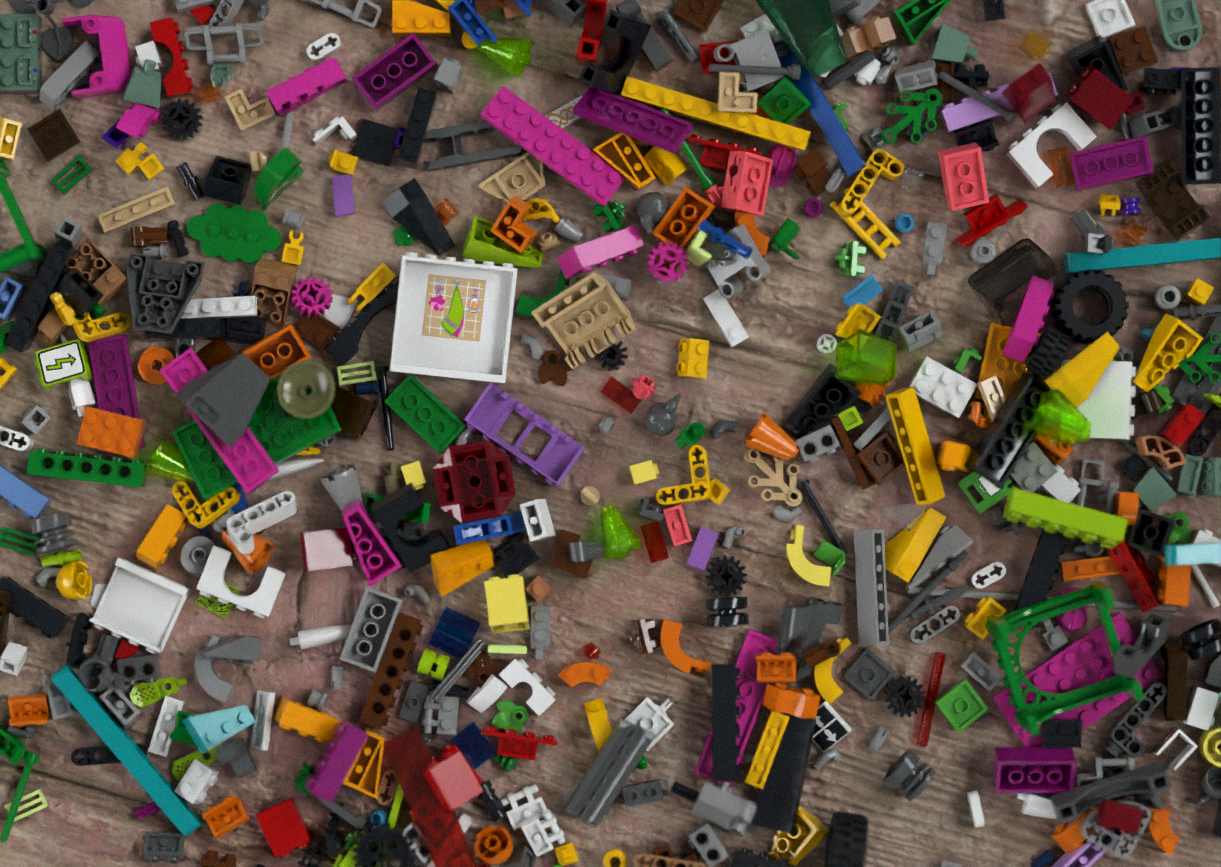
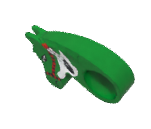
M288 147L280 150L266 164L256 180L254 186L256 202L258 204L262 203L264 210L285 189L299 179L304 172L300 167L302 161Z

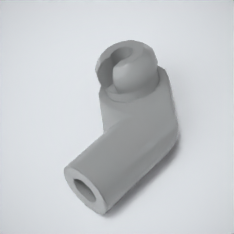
M524 333L521 342L531 347L533 359H540L544 352L540 340Z
M776 506L773 510L775 517L785 522H790L803 514L799 506L790 511L783 509L782 506Z
M409 584L404 588V594L407 597H419L423 605L431 601L422 585Z

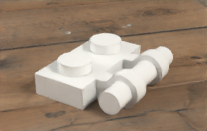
M536 784L530 787L527 785L523 787V790L514 794L513 792L509 793L507 797L501 799L503 806L511 804L513 808L506 811L513 830L520 828V823L536 815L539 819L544 817L543 811L547 810L542 796L534 799L532 795L539 791ZM527 797L529 802L518 806L517 800Z
M549 809L543 811L545 818L541 821L536 815L520 823L521 829L536 857L554 849L553 841L557 840L559 844L565 842L564 832L558 827L557 819L554 814H551ZM547 827H550L552 830L549 834L545 831Z

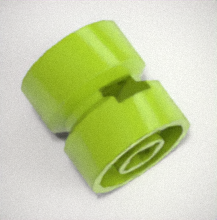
M425 648L417 672L425 675L431 673L433 678L443 680L451 657L443 654L437 656L435 651Z

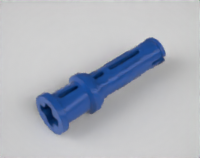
M708 220L702 221L699 225L697 232L701 230L707 234L706 238L710 239L711 243H719L744 257V259L750 257L752 248L728 236L722 228L714 227Z

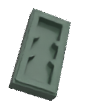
M1184 454L1183 456L1187 464L1181 465L1175 491L1195 496L1204 458Z

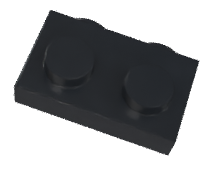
M1145 68L1144 80L1140 82L1139 90L1145 91V94L1164 92V95L1174 96L1175 93L1181 91V70Z
M990 119L954 131L957 146L975 142L981 147L982 152L991 151L1000 145L996 139Z

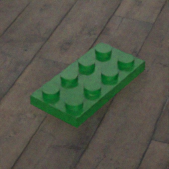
M411 374L384 401L439 454L466 427L462 421Z

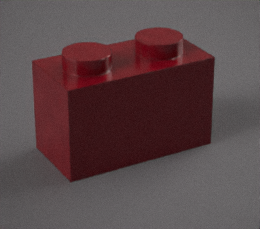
M1101 798L1095 820L1105 829L1112 830V827L1119 829V832L1130 835L1131 832L1138 833L1144 811L1137 806Z

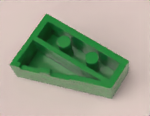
M910 0L890 14L908 44L912 46L918 42V39L951 0Z

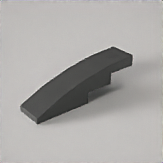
M896 279L867 354L885 361L914 286Z

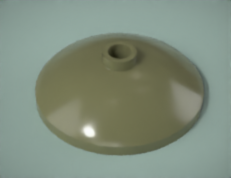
M314 361L294 363L283 372L279 379L277 387L278 399L282 407L295 417L302 419L317 417L324 413L333 402L335 396L333 376L320 363ZM308 389H312V393L310 395L306 394Z

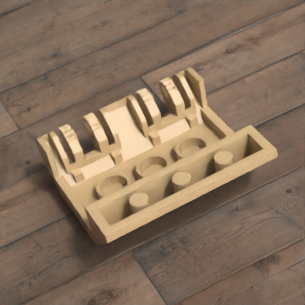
M595 271L531 311L542 328L547 326L566 353L564 359L572 369L580 366V362L582 364L586 362L582 350L584 347L588 355L594 357L596 353L599 354L612 346V344L618 342L613 330L614 328H617L622 338L626 337L627 333L631 334L636 330L627 307L610 283Z

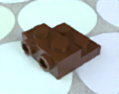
M887 432L881 433L855 455L878 486L882 485L905 466L901 449L895 444L894 437Z

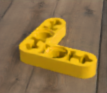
M63 299L65 305L70 306L73 309L74 313H78L65 299ZM119 312L92 320L89 313H87L82 320L75 318L76 322L72 325L80 340L90 342L128 330L132 319L129 314ZM119 319H121L123 322L126 321V323L123 324L122 322H119ZM105 323L110 329L102 330L99 325Z
M694 445L689 450L692 483L659 489L656 493V500L660 505L672 506L705 501L710 498L712 488L708 456L703 446ZM698 449L700 452H703L699 457L700 461L704 462V464L698 463L697 457L693 456ZM698 468L705 469V475L701 478L695 475V471ZM701 487H704L707 490V492H704V496H702L700 493H694L695 498H693V492L691 488H693L694 491H700ZM683 489H687L689 492L686 499L679 498V492ZM666 492L667 495H675L676 501H674L673 497L667 498L666 502L660 498Z
M178 481L172 487V494L189 522L198 529L206 527L228 509L236 505L240 499L239 492L235 488L230 487L211 497L201 505L191 487L184 481ZM182 487H183V492L187 495V496H185V497L180 493V492H181L180 489H181ZM229 493H232V495H231L232 498H231V499H228V498H229V496H228ZM194 500V506L191 509H187V503ZM218 503V509L215 512H211V506ZM195 513L201 516L200 522H197L198 518L196 517V515H194Z

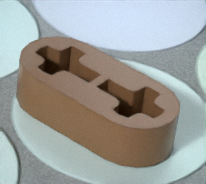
M388 769L382 776L377 801L382 805H389L395 797L400 779V774L395 769ZM394 773V777L397 779L396 781L393 780L391 786L387 785L389 779L386 778V775ZM386 788H388V795L391 798L383 801V797L380 794H384Z

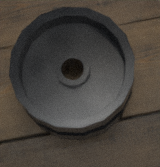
M747 597L705 599L707 610L718 611V614L706 616L707 626L725 628L749 624L747 613L736 612L737 609L748 607Z
M1219 618L1200 623L1179 635L1184 645L1193 644L1187 650L1190 660H1197L1221 650V633L1217 634L1221 631Z

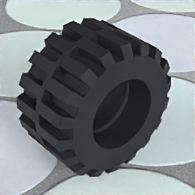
M1051 326L1046 328L1040 335L1036 347L1032 348L1026 361V368L1045 379L1051 377L1063 360L1070 346L1071 337Z

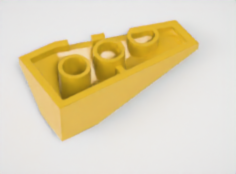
M1166 313L1154 330L1133 383L1145 392H1149L1165 378V374L1171 369L1175 370L1179 366L1178 363L1185 357L1189 358L1195 352L1203 337L1178 318Z
M1107 332L1057 370L1045 382L1057 397L1074 411L1089 398L1092 390L1101 379L1102 374L1111 363L1120 346Z

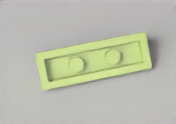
M701 230L693 236L682 251V253H688L685 259L696 266L702 265L712 257V255L699 248L707 236Z

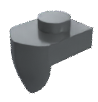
M1087 233L1085 234V253L1107 254L1111 251L1115 242L1107 234Z

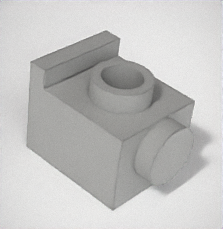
M35 404L19 422L36 435L51 419L48 415L50 411L42 404L40 406ZM34 414L39 416L38 421H33L32 417Z

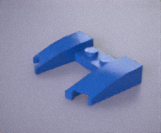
M457 0L448 7V11L477 46H480L482 41L492 40V43L498 41L477 14L475 0ZM514 0L527 17L531 16L532 11L529 8L533 0Z

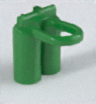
M790 218L784 221L773 236V244L771 246L773 248L772 251L775 253H779L782 250L793 259L798 260L800 257L789 249L788 245L800 228Z

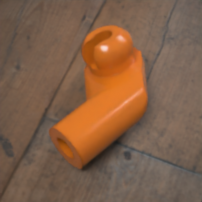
M972 401L971 420L977 427L981 429L987 428L990 421L981 414L982 402Z

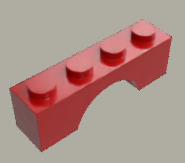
M172 17L150 22L154 42L157 45L169 48L173 54V67L163 77L167 97L171 100L191 95V89L194 88L192 78H188L187 70H190L187 58L184 59L182 53L185 51L184 43L182 40L179 41L178 33H181L179 23L175 22Z

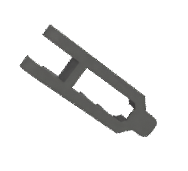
M485 120L428 130L425 134L424 143L452 139L455 155L440 157L439 160L429 162L424 161L425 171H437L516 157L522 154L524 148L515 144L516 146L496 147V150L484 152L479 150L478 153L464 155L461 137L499 131Z

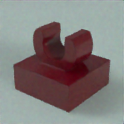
M1140 90L1128 94L1135 100L1125 111L1126 115L1146 109Z

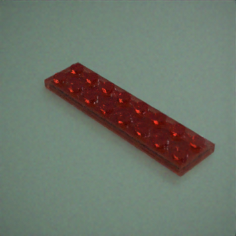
M419 727L384 742L385 751L435 867H479L455 810L445 813L423 774L424 771L428 770L427 765L432 763L433 760Z

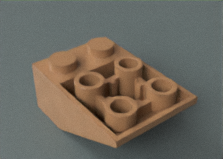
M86 237L75 248L77 253L67 272L69 273L74 269L81 272L103 294L98 304L104 307L128 284L127 275Z
M265 258L259 259L255 266L251 296L257 297L256 317L267 318L268 323L285 326L298 266Z

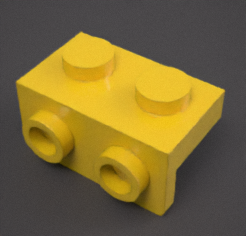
M680 339L678 345L679 357L676 367L677 376L707 379L709 340Z
M990 596L983 597L977 604V610L974 613L970 612L964 620L966 622L964 626L982 640L988 635L985 623L988 622L986 617L993 614L998 617L1004 615L1007 611Z

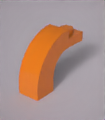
M663 619L660 639L668 660L675 667L689 674L691 666L695 667L694 671L705 673L706 670L710 671L711 662L689 657L681 650L679 635L682 623Z

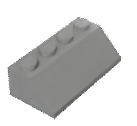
M366 586L340 660L376 673L404 599Z

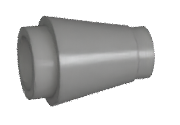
M561 217L554 227L557 234L575 242H578L583 235L568 218Z

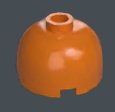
M488 826L482 829L475 838L474 850L477 856L486 864L500 865L506 862L513 852L514 843L511 835L502 826Z

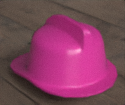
M775 144L766 155V158L773 159L769 186L781 187L788 182L797 162V154L792 148Z
M1069 587L1063 590L1060 596L1079 590L1080 588ZM1089 605L1057 615V624L1062 630L1067 632H1076L1082 629L1087 621Z

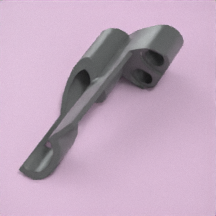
M807 597L805 604L783 607L775 655L784 653L786 646L794 638L799 637L804 640L800 663L796 671V681L811 674L813 667L809 669L802 653L819 645L824 624H839L842 609L841 603L824 601L816 597Z

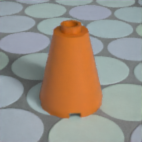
M764 412L744 443L749 448L787 461L790 458L794 459L799 451L797 449L798 444Z
M227 527L224 532L221 531L222 540L249 574H254V569L259 571L272 556L270 553L271 548L275 549L274 543L257 534H253L255 549L249 554H242L230 540Z

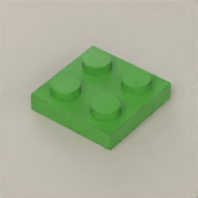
M962 679L934 702L958 733L988 710V707L966 679Z

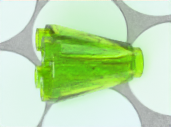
M496 37L498 39L496 43H492V40L480 42L478 51L513 76L520 78L525 66H529L532 61V55L530 54L532 41Z
M608 505L600 510L603 546H605L607 560L613 559L616 556L618 559H623L628 556V552L637 551L642 548L639 537L615 505Z

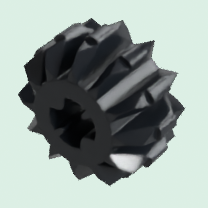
M622 341L617 346L612 344V346L597 354L602 355V357L596 359L597 362L604 360L601 364L602 368L609 364L608 371H611L612 365L615 366L616 370H619L618 362L623 366L625 365L621 358L628 359V355L621 354L627 351V347L620 349L623 344ZM609 350L617 352L615 359L607 358L606 355L609 354Z

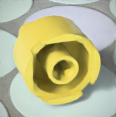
M1216 726L1202 733L1198 747L1204 760L1221 767V748L1217 749V745L1221 744V727Z

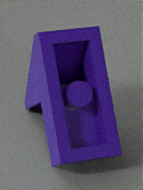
M118 120L102 135V139L116 149L124 150L131 136L116 128Z

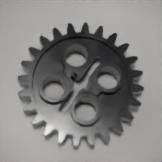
M380 822L379 828L372 824V831L365 828L366 835L359 834L362 841H355V844L359 847L353 848V852L358 853L353 856V860H358L354 866L372 867L371 862L378 861L381 867H384V856L380 855L383 849L381 837H384L385 853L388 854L386 858L387 867H394L390 863V860L393 858L400 861V865L397 867H413L414 864L410 861H414L416 857L411 854L415 853L416 849L410 847L414 844V841H408L410 834L404 836L405 829L403 828L398 831L397 824L394 828H391L390 822H388L386 827ZM394 839L398 842V846L390 847L388 841ZM375 841L379 848L372 850L368 843Z

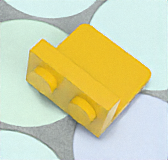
M857 303L850 306L847 311V318L838 323L835 335L844 337L856 347L861 348L882 316L865 304Z

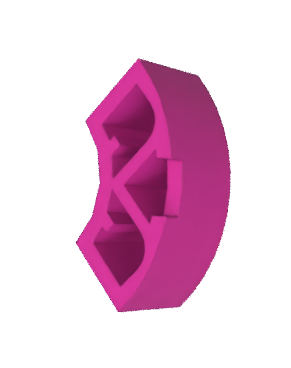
M133 102L131 109L125 111L116 128L140 141L141 137L144 138L147 134L149 127H152L153 123L156 124L161 115L159 113L160 109Z

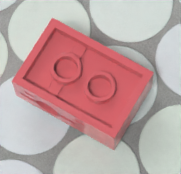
M974 142L939 150L938 155L946 205L954 211L989 203L981 147Z
M730 151L720 208L734 212L754 214V216H763L773 159L744 151Z

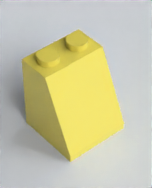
M513 574L504 579L491 577L488 579L489 581H484L489 626L492 634L529 630L530 622L523 576L519 577L518 574Z

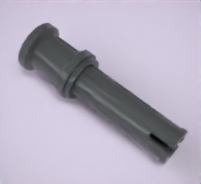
M668 8L655 19L660 21L665 28V33L672 36L691 64L700 55H698L679 28L680 23L675 21L670 14L671 10Z
M1221 304L1176 306L1173 308L1174 317L1179 320L1190 319L1194 321L1199 317L1221 315Z

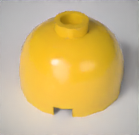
M74 561L64 565L57 574L56 587L65 598L81 600L91 593L92 577L91 575L87 576L86 569L89 568L82 561Z

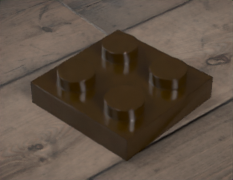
M61 109L28 128L29 133L48 162L81 143Z

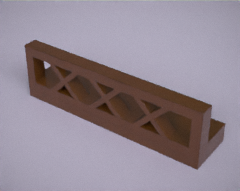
M839 416L830 420L861 489L864 490L877 484L874 480L868 482L865 475L866 469L864 468L863 471L862 467L864 466L860 464L855 456L859 453V450L852 446L849 440L851 434L858 437L862 435L859 426L854 427L857 433L852 432V428L847 431L849 433L847 436Z

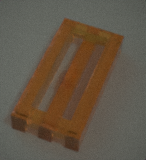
M1068 146L1048 150L1055 187L1075 184ZM1061 152H1064L1065 162L1070 181H1067ZM1054 153H1057L1062 183L1059 181Z

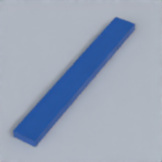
M787 37L785 40H783L782 42H780V43H779L778 45H776L775 47H777V46H779V45H782V44H784V43H787V42H789V41H792V40H791V38ZM795 51L780 57L779 60L786 68L791 66V64H800V79L792 81L811 102V105L808 107L848 176H853L863 169L866 164L800 53Z

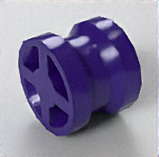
M1139 197L1120 200L1123 207L1121 211L1122 216L1141 213V209L1138 208Z

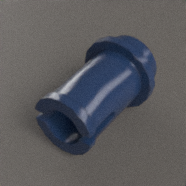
M373 380V382L356 383L357 395L372 393L377 395V393H381L380 381L376 382V380Z
M1047 849L1038 858L1032 859L1030 866L1045 867L1055 860V857Z

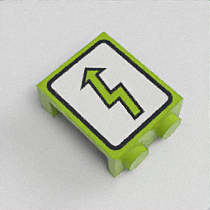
M80 339L35 352L36 358L34 363L41 375L38 376L39 383L48 392L52 391L51 386L80 377L85 381L93 379L85 346Z

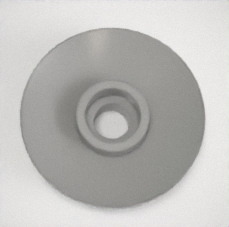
M195 536L187 540L180 552V561L188 572L193 574L203 573L214 545L209 538ZM197 550L198 554L196 556H193L194 552Z

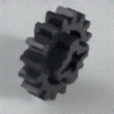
M178 99L177 104L171 101L172 106L170 108L165 106L167 113L161 114L165 117V120H162L161 123L167 125L163 128L164 131L170 130L168 135L170 137L175 135V139L178 141L180 137L187 141V136L193 139L194 132L200 133L197 128L203 127V124L199 122V120L204 119L202 115H198L201 112L200 108L195 109L196 104L194 102L189 105L188 99L184 103H182L181 99ZM185 108L190 109L193 114H187ZM181 116L186 118V120H183V124L178 121L181 120ZM171 125L178 126L180 132L175 131Z
M724 555L723 560L716 557L717 563L710 562L712 568L706 569V571L710 572V575L705 576V578L710 579L711 582L707 585H713L712 592L718 590L719 596L725 592L726 597H729V592L736 595V589L742 591L740 584H746V581L742 579L747 574L742 573L745 566H739L740 560L734 562L733 556H731L730 560H727L726 555ZM729 563L734 565L738 572H733L729 569ZM722 564V569L719 573H714L716 567ZM725 567L728 574H731V578H728L727 585L725 579L721 578V575L724 574ZM734 579H739L737 584L731 588V582ZM714 580L721 581L723 583V589L718 587Z
M899 676V681L893 678L894 684H887L890 690L884 691L888 695V698H885L884 701L890 702L887 708H894L893 714L899 711L900 717H903L904 713L911 717V712L917 715V708H924L921 702H926V699L922 698L926 691L920 690L923 684L917 685L918 680L915 678L911 681V676H907L906 680H904L903 676ZM903 684L900 690L895 691L897 686ZM911 685L916 689L918 695L912 693ZM905 691H907L910 697L904 701L901 698V694H905ZM893 698L899 701V708L894 704ZM916 702L913 707L907 709L910 703Z

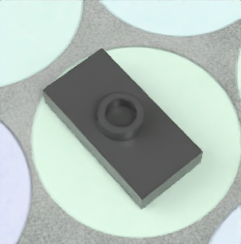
M411 680L399 718L418 723L430 686Z

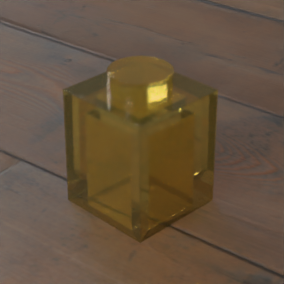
M1032 30L1018 49L1037 62L1040 58L1044 59L1049 53L1048 46L1051 43Z

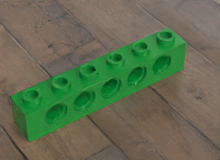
M36 448L35 452H29L27 474L145 488L148 465L142 464L143 460L131 459V463L123 462L124 458L112 457V461L104 460L105 456L93 455V458H85L83 453H74V456H67L65 451L55 450L54 454H49L47 449ZM48 458H51L54 462L53 467L50 469L45 465ZM68 460L73 463V467L69 471L64 467L65 462ZM87 462L92 465L89 473H86L83 469L84 464ZM106 464L111 467V472L108 475H105L102 471ZM127 466L130 469V474L128 477H123L121 471Z

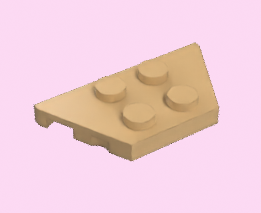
M527 152L480 183L478 187L506 204L509 199L515 196L525 201L546 187L543 162Z

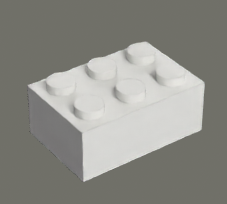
M925 357L908 388L914 387L917 398L957 419L962 414L977 384L931 358Z

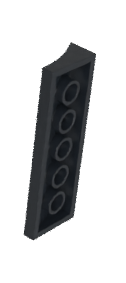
M1221 67L1181 68L1182 184H1221Z
M1034 372L1022 373L965 465L998 489L1003 488L1058 399L1057 395Z
M782 713L790 716L764 787L763 789L758 788L755 802L757 809L751 824L794 833L816 719L799 718L791 714Z

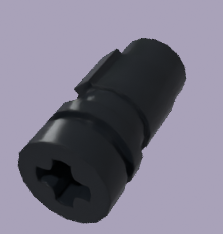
M490 780L480 783L483 792L477 798L482 801L487 813L495 822L504 817L506 812L498 796L494 793L495 789L491 787Z

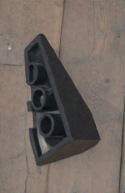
M415 178L399 187L382 201L383 206L393 220L400 223L408 232L415 235L439 256L456 246Z
M830 363L783 425V428L796 438H800L816 428L818 424L831 419L836 413L850 407L861 394V391L842 371Z

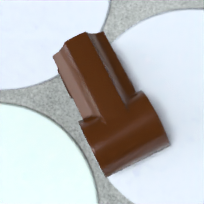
M130 227L131 247L169 244L168 227Z
M827 639L820 645L802 653V656L810 669L832 657H836L840 653L841 647L836 640ZM829 643L836 644L837 648L834 653L826 651V646Z

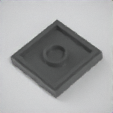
M865 647L841 677L872 702L896 672Z

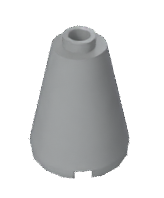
M348 464V469L336 468L320 477L321 483L341 511L342 508L358 498L363 504L356 464Z

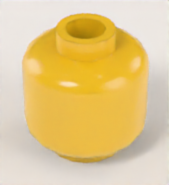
M612 848L604 854V867H627L628 859L623 850Z

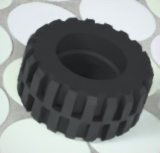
M1089 269L1068 277L1059 285L1060 287L1055 291V298L1052 301V307H1054L1052 316L1057 321L1055 323L1057 328L1060 327L1062 333L1071 337L1072 341H1079L1081 344L1094 343L1107 332L1114 336L1123 327V322L1128 316L1126 310L1129 308V302H1126V291L1123 292L1121 288L1123 285L1119 281L1116 282L1114 276L1111 274L1107 275L1101 270L1094 271V269ZM1094 289L1105 298L1107 313L1105 318L1098 324H1084L1075 316L1073 300L1080 291Z
M840 811L833 814L829 827L824 867H864L868 841L867 817L861 814Z

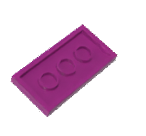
M1146 135L1069 153L1078 191L1154 174Z

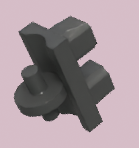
M1003 508L993 510L994 528L996 531L1004 528L1006 533L1013 531L1015 535L1019 534L1018 528L1024 526L1023 522L1012 523L1007 521V518L1002 517Z

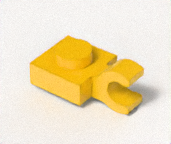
M140 142L133 151L127 148L115 162L130 175L142 161L139 157L149 148Z

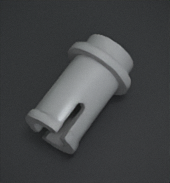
M160 244V246H144L143 254L149 255L151 258L161 257L165 259V257L169 256L168 246Z
M228 509L219 519L214 520L212 526L218 533L226 530L228 518L236 515L234 511Z
M332 665V669H330L332 672L330 689L342 690L343 673H345L344 666Z
M879 726L872 741L869 740V747L877 752L883 749L881 746L890 731Z

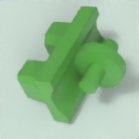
M858 241L845 242V249L841 248L840 255H835L834 260L840 261L839 268H843V277L864 274L865 266L864 264L857 263V257L865 256L866 246L858 244Z

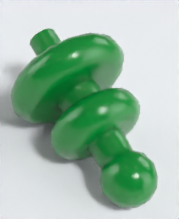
M497 754L493 756L494 761L500 762V767L505 766L506 772L511 771L512 768L516 770L517 766L514 765V757L508 760L507 756L502 758Z

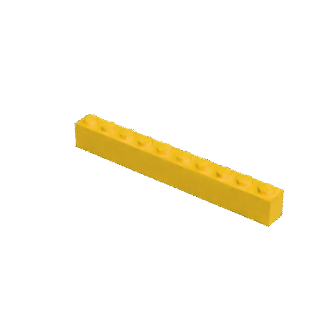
M626 77L621 93L623 97L659 109L666 108L669 112L802 152H806L811 136L810 131L747 112L717 111V103L630 77Z

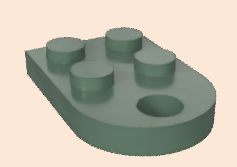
M1154 0L1165 43L1171 49L1179 52L1194 48L1202 37V26L1196 1ZM1182 36L1189 39L1190 43L1188 46L1181 45L1180 38Z

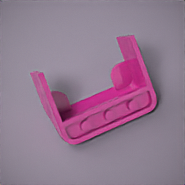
M85 15L61 19L67 28L82 26L83 30L88 34H99L103 71H98L91 75L89 80L90 88L71 91L72 95L77 99L124 93L132 73L124 21L116 16Z

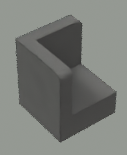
M526 846L513 848L510 858L503 863V866L534 867L536 855Z

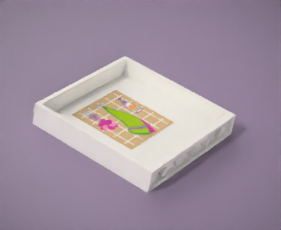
M406 252V256L402 255L389 371L505 383L518 268H513V264L502 263V267L494 266V262L483 261V264H475L473 259H464L463 262H456L455 257L446 256L444 260H439L437 255L425 254V258L417 257L418 253Z

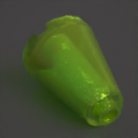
M162 437L158 443L159 447L151 455L145 471L189 484L192 481L195 482L181 451L166 438Z

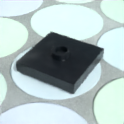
M363 119L352 155L389 167L398 129Z

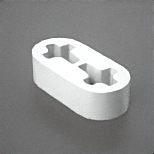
M329 33L311 43L307 48V54L313 61L322 60L340 48L341 40L337 34ZM328 39H337L335 42L336 46L332 47V45L325 47L329 43ZM323 47V49L319 51V56L316 57L315 54L311 55V53H313V48L320 49Z
M993 562L976 571L971 576V583L976 588H985L1001 579L1006 573V568L1000 562ZM993 566L1001 567L1000 575L993 574L990 576L989 573L994 570ZM977 575L980 577L987 575V578L983 580L984 584H976Z
M977 790L967 792L974 827H983L985 822Z

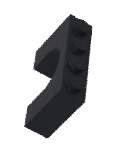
M610 9L602 27L616 35H620V48L616 56L605 65L586 62L579 80L590 87L620 95L626 77L629 76L652 25L639 17Z
M412 482L371 504L372 512L370 513L375 523L379 522L382 526L380 530L383 536L390 539L391 543L389 545L393 552H398L400 555L399 561L402 567H407L410 573L431 562L430 555L450 549L449 543L440 528L417 540L405 539L397 533L396 526L400 518L423 505L421 497Z

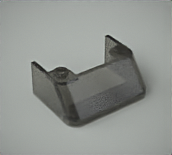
M1029 238L1018 241L968 278V283L988 313L1003 327L1006 325L1001 315L1006 308V303L1003 299L1028 282L1032 275L1044 280L1054 276L1062 284L1066 281L1056 261Z

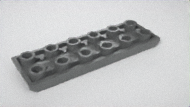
M1221 315L1214 317L1195 353L1210 340L1212 334L1218 333L1221 335ZM1213 336L1212 341L1217 343L1219 342V338L1217 336ZM1221 343L1215 345L1206 354L1221 355ZM1189 362L1188 365L1193 371L1201 373V380L1198 383H1193L1184 372L1171 397L1175 400L1174 402L1180 405L1190 403L1206 415L1212 402L1203 395L1204 393L1217 395L1221 388V380L1218 383H1211L1209 377L1194 362ZM1206 362L1214 371L1221 374V363ZM1193 374L1192 379L1198 380V374ZM1217 374L1211 376L1214 381L1219 379Z
M620 718L564 806L563 812L595 826L599 825L652 742L654 733Z

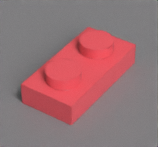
M682 505L664 509L663 512L673 545L678 546L691 542L692 537Z

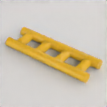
M849 187L843 191L845 194L848 191ZM835 200L830 204L834 211L881 260L887 256L884 250L891 243L895 247L901 243L863 201L858 207L860 210L853 217L842 216L838 211L839 204ZM865 215L873 223L866 231L857 224ZM878 229L887 237L879 245L871 238Z

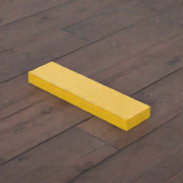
M771 711L745 783L763 789L790 716Z

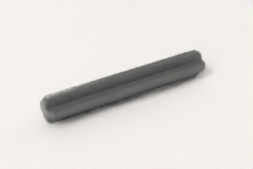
M477 639L433 690L430 697L435 702H439L486 647L482 640Z

